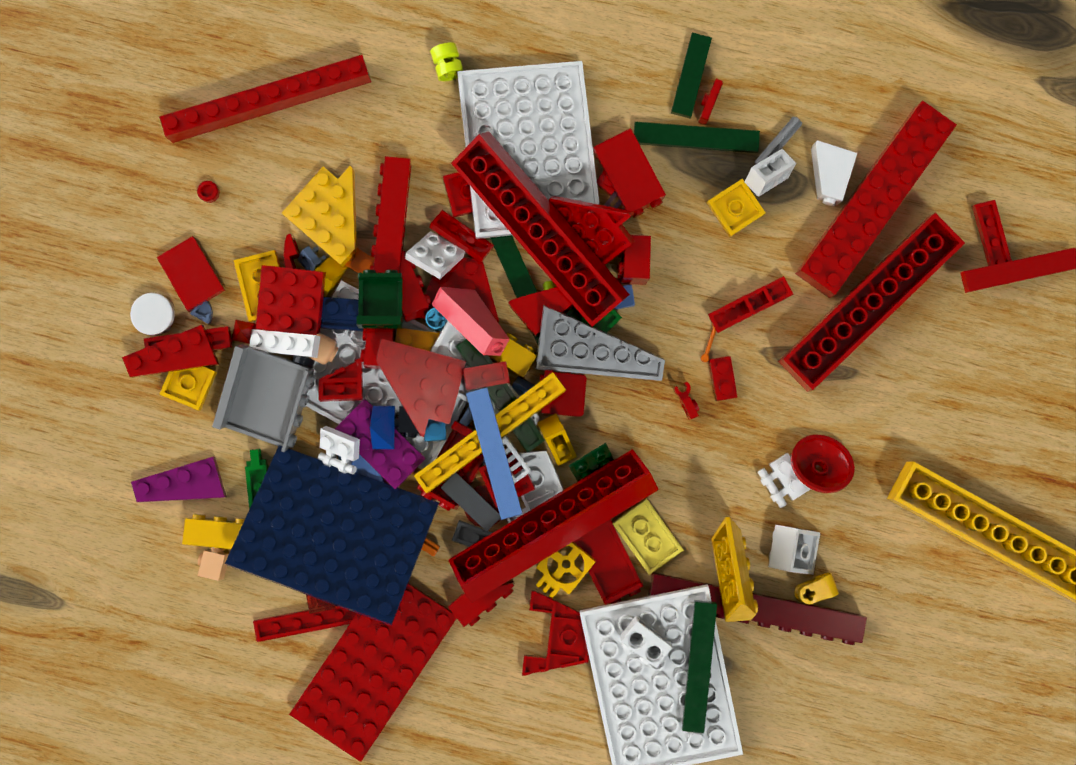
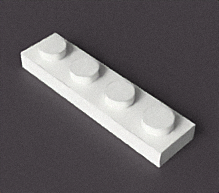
M252 329L249 346L268 353L317 358L321 337Z

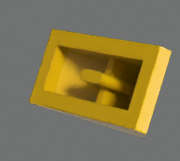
M331 256L314 270L326 272L324 297L331 295L348 269L345 265L342 267Z

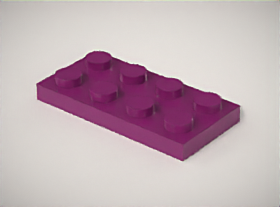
M364 399L335 430L360 439L359 454L394 489H397L426 458L396 428L395 449H372L370 422L373 406Z

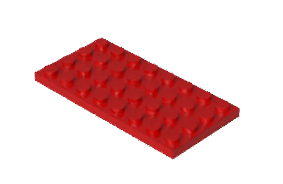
M408 583L392 626L358 613L355 615L289 715L361 762L457 618L449 609Z

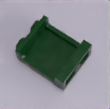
M363 270V273H358V328L402 329V273H398L397 270H385V273H376L375 270Z

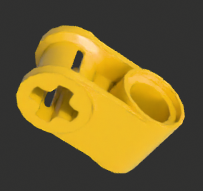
M831 572L818 575L811 580L800 583L794 589L796 599L809 605L839 594ZM805 590H809V593H807V598L803 597V595L806 593Z

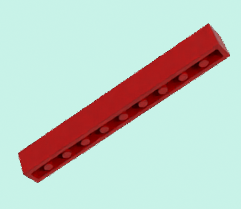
M359 55L159 116L165 137L172 143L365 85L372 81L363 55Z
M385 156L384 163L380 164V176H383L382 183L378 184V196H381L380 204H376V216L379 219L378 224H374L373 236L377 238L376 245H372L371 250L374 265H370L369 269L375 270L376 273H385V270H397L400 273L412 167L410 158ZM363 329V341H366L365 349H361L360 361L364 362L365 368L381 369L376 362L380 341L385 339L394 342L395 329Z

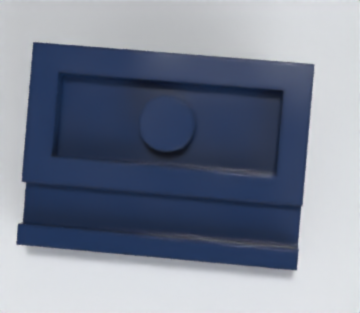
M323 297L322 323L320 328L363 332V329H359L357 326V299Z

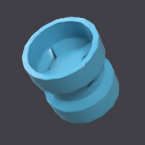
M435 308L430 309L426 314L425 320L427 325L434 331H442L447 319Z

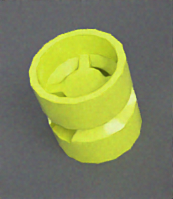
M455 43L439 44L430 50L433 63L437 65L435 70L439 81L457 79V71H464L461 60L458 59L459 53Z

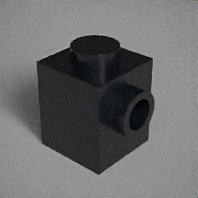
M399 406V415L395 416V428H398L399 433H404L403 437L416 438L418 432L403 406Z

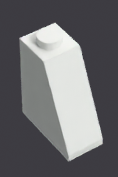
M817 140L811 148L817 199L822 200V203L825 205L835 206L843 201L857 153Z

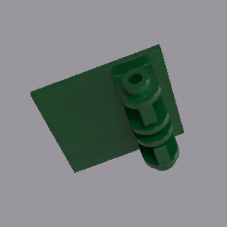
M604 443L568 466L576 480L580 481L614 459L607 444Z

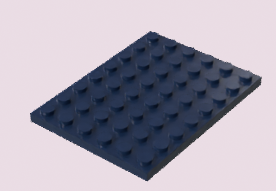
M279 445L225 562L226 566L392 626L438 509L439 502L400 488L394 489L389 484L358 473L345 474L332 465L331 467L324 465L322 460L291 449L282 452L283 446Z

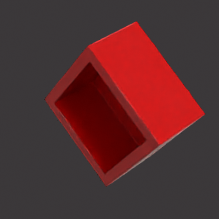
M631 235L635 242L618 254V257H621V262H619L617 267V278H621V284L646 285L650 279L651 236Z

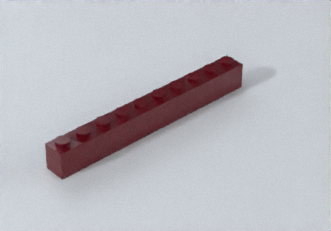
M652 573L648 596L706 585L708 583ZM708 584L711 601L717 602L716 617L725 619L720 587ZM752 593L753 599L758 604V612L752 620L737 621L749 624V621L758 622V626L765 628L775 625L779 626L778 630L784 632H791L792 629L799 630V634L812 637L813 633L819 634L821 639L829 641L839 638L842 639L844 644L855 645V642L863 643L867 617L841 610Z

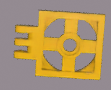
M574 542L567 545L573 547L568 555H562L557 551L542 560L536 567L544 574L536 586L540 588L544 582L547 583L542 591L546 593L550 587L554 590L549 595L552 599L560 589L570 595L596 562L592 556ZM579 554L582 555L584 560L583 571L575 565V559ZM550 557L558 562V568L554 573H551L548 569V559ZM564 560L570 562L569 568L563 567L562 562ZM565 572H570L577 578L570 583H564L560 580Z

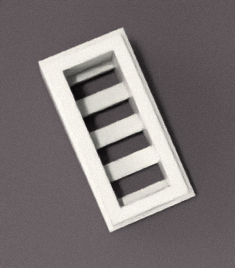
M504 436L502 441L503 445H507L505 449L506 454L510 451L513 453V455L507 458L508 462L510 463L515 458L518 460L517 463L510 467L511 473L522 465L523 467L517 474L513 475L512 473L515 484L532 470L509 438Z

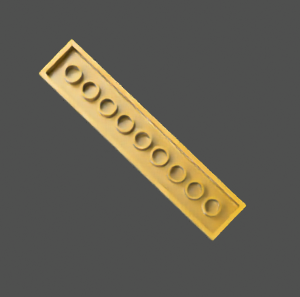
M905 463L886 499L1076 603V551L918 463Z

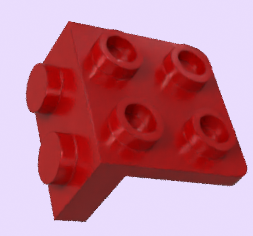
M545 370L544 375L540 374V381L550 375L553 370ZM553 372L566 391L543 407L541 414L583 416L586 376L583 374Z

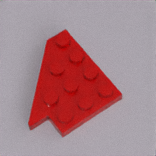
M553 196L549 199L551 204L604 265L635 242L623 226V223L634 215L633 211Z
M381 339L376 362L419 435L424 437L429 419L450 424L463 376L462 369L465 368L466 361Z

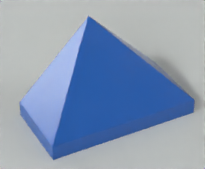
M373 406L370 422L372 449H395V406Z

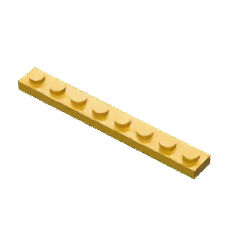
M553 372L495 415L502 438L566 391ZM474 430L414 475L425 493L432 491L482 454L477 431Z

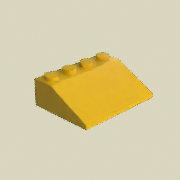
M725 517L711 538L725 622L752 620L758 612V604L753 599L752 594L754 582L749 577L750 560L745 555L746 539L742 537L741 529L730 517Z

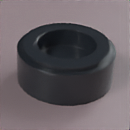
M294 356L292 359L296 363L313 368L315 363L311 358Z

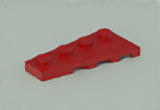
M199 325L122 357L129 377L132 378L219 365L204 325Z

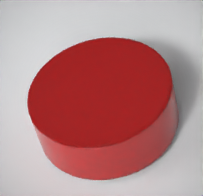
M203 181L197 188V194L204 202L212 203L219 198L220 190L214 182Z

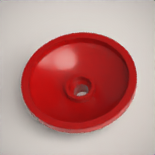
M825 435L806 436L797 442L791 453V465L795 475L804 485L814 491L821 493L839 492L846 488L853 479L855 472L853 458L847 448L834 438Z

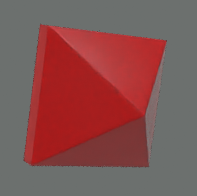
M235 320L231 340L250 344L252 329L256 330V324Z

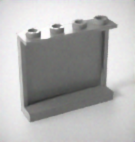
M245 344L235 346L212 427L219 430L228 428L277 446H283L282 452L287 451L291 447L293 448L297 440V435H295L296 429L300 427L303 420L301 415L302 409L306 407L309 400L307 395L308 389L312 387L315 380V375H313L314 368Z

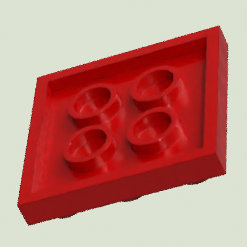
M262 265L256 329L308 335L320 333L326 272Z

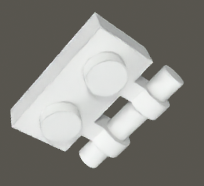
M325 426L320 429V448L326 450V454L321 452L318 455V459L322 460L324 465L329 467L332 465L338 468L340 472L355 474L357 467L351 465V463L359 459L360 439ZM336 456H341V460L337 459Z
M785 453L769 464L773 471L770 474L767 473L765 468L757 472L761 477V483L763 486L766 485L771 493V499L780 508L787 505L783 498L786 494H788L791 500H795L810 490L795 475L791 465V457L788 453ZM776 478L783 486L780 490H778L773 482Z

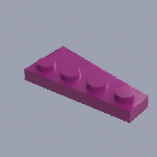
M215 457L203 459L131 482L136 502L227 497Z

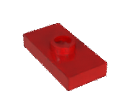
M716 78L710 93H705L701 102L704 108L698 123L707 124L723 85L722 80Z

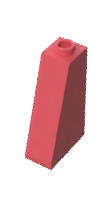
M440 287L432 302L433 307L481 354L501 356L510 339L477 292L471 289Z

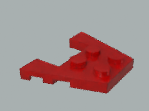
M462 258L441 279L432 275L425 294H428L431 304L440 287L475 290L499 323L483 261L480 263L474 258ZM426 315L419 317L417 319H425Z
M532 590L529 611L551 613L546 657L524 655L522 676L588 663L589 654L580 612Z

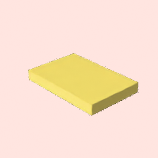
M647 498L612 522L649 575L684 551Z

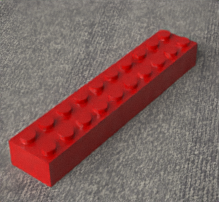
M923 100L914 107L795 274L828 298L836 295L957 124Z
M489 131L478 134L451 162L454 168L592 327L630 295Z
M936 212L930 215L778 362L807 392L814 390L950 259L965 242Z
M631 449L448 559L460 587L471 603L659 489L651 472L635 451Z

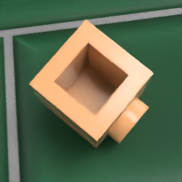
M212 547L211 549L204 550L198 558V565L200 567L197 576L217 581L224 579L227 569L225 562L229 553L224 552V548Z

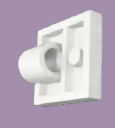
M430 231L406 252L405 259L441 279L464 257L465 251Z

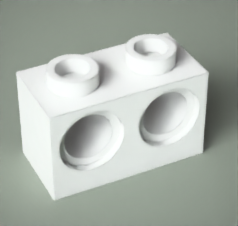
M781 149L751 167L745 183L759 197L788 179L796 162Z
M637 616L633 618L620 635L621 646L629 653L634 651L640 656L641 662L647 666L652 665L655 668L660 665L673 648L671 641ZM633 633H640L642 635L638 641L630 639ZM652 646H657L659 651L655 654H650L648 649Z

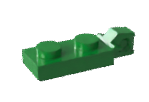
M261 449L250 450L251 461H246L245 474L249 509L268 470L267 460L262 459Z

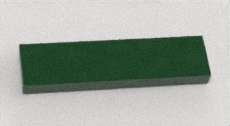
M692 32L670 114L691 119L712 37Z

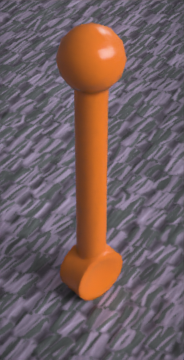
M713 324L705 353L701 356L702 362L709 361L708 354L716 333Z

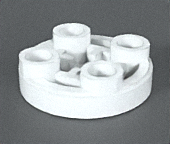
M147 293L135 300L131 307L130 317L138 331L155 336L166 333L171 329L175 318L173 303L165 296L157 293Z

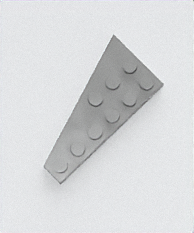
M543 305L536 369L662 381L665 365L664 358Z

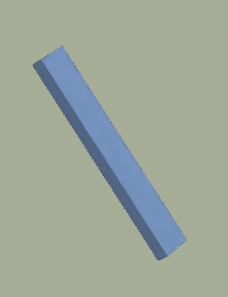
M488 387L468 392L466 396L501 520L521 515L522 509Z

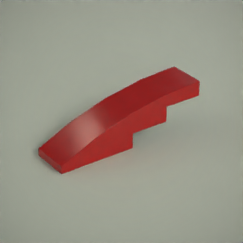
M783 276L711 312L708 316L717 333L794 294Z

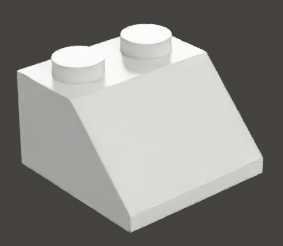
M775 524L768 567L813 575L820 532Z

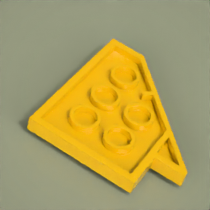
M349 166L339 178H336L325 167H322L282 211V214L342 267L357 252L354 169Z

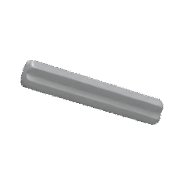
M792 117L755 160V163L758 164L781 150L801 127L802 122L800 119Z

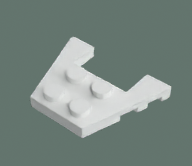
M548 451L520 453L532 470L529 475L536 489L521 496L526 508L522 509L521 515L507 518L508 523L564 490Z

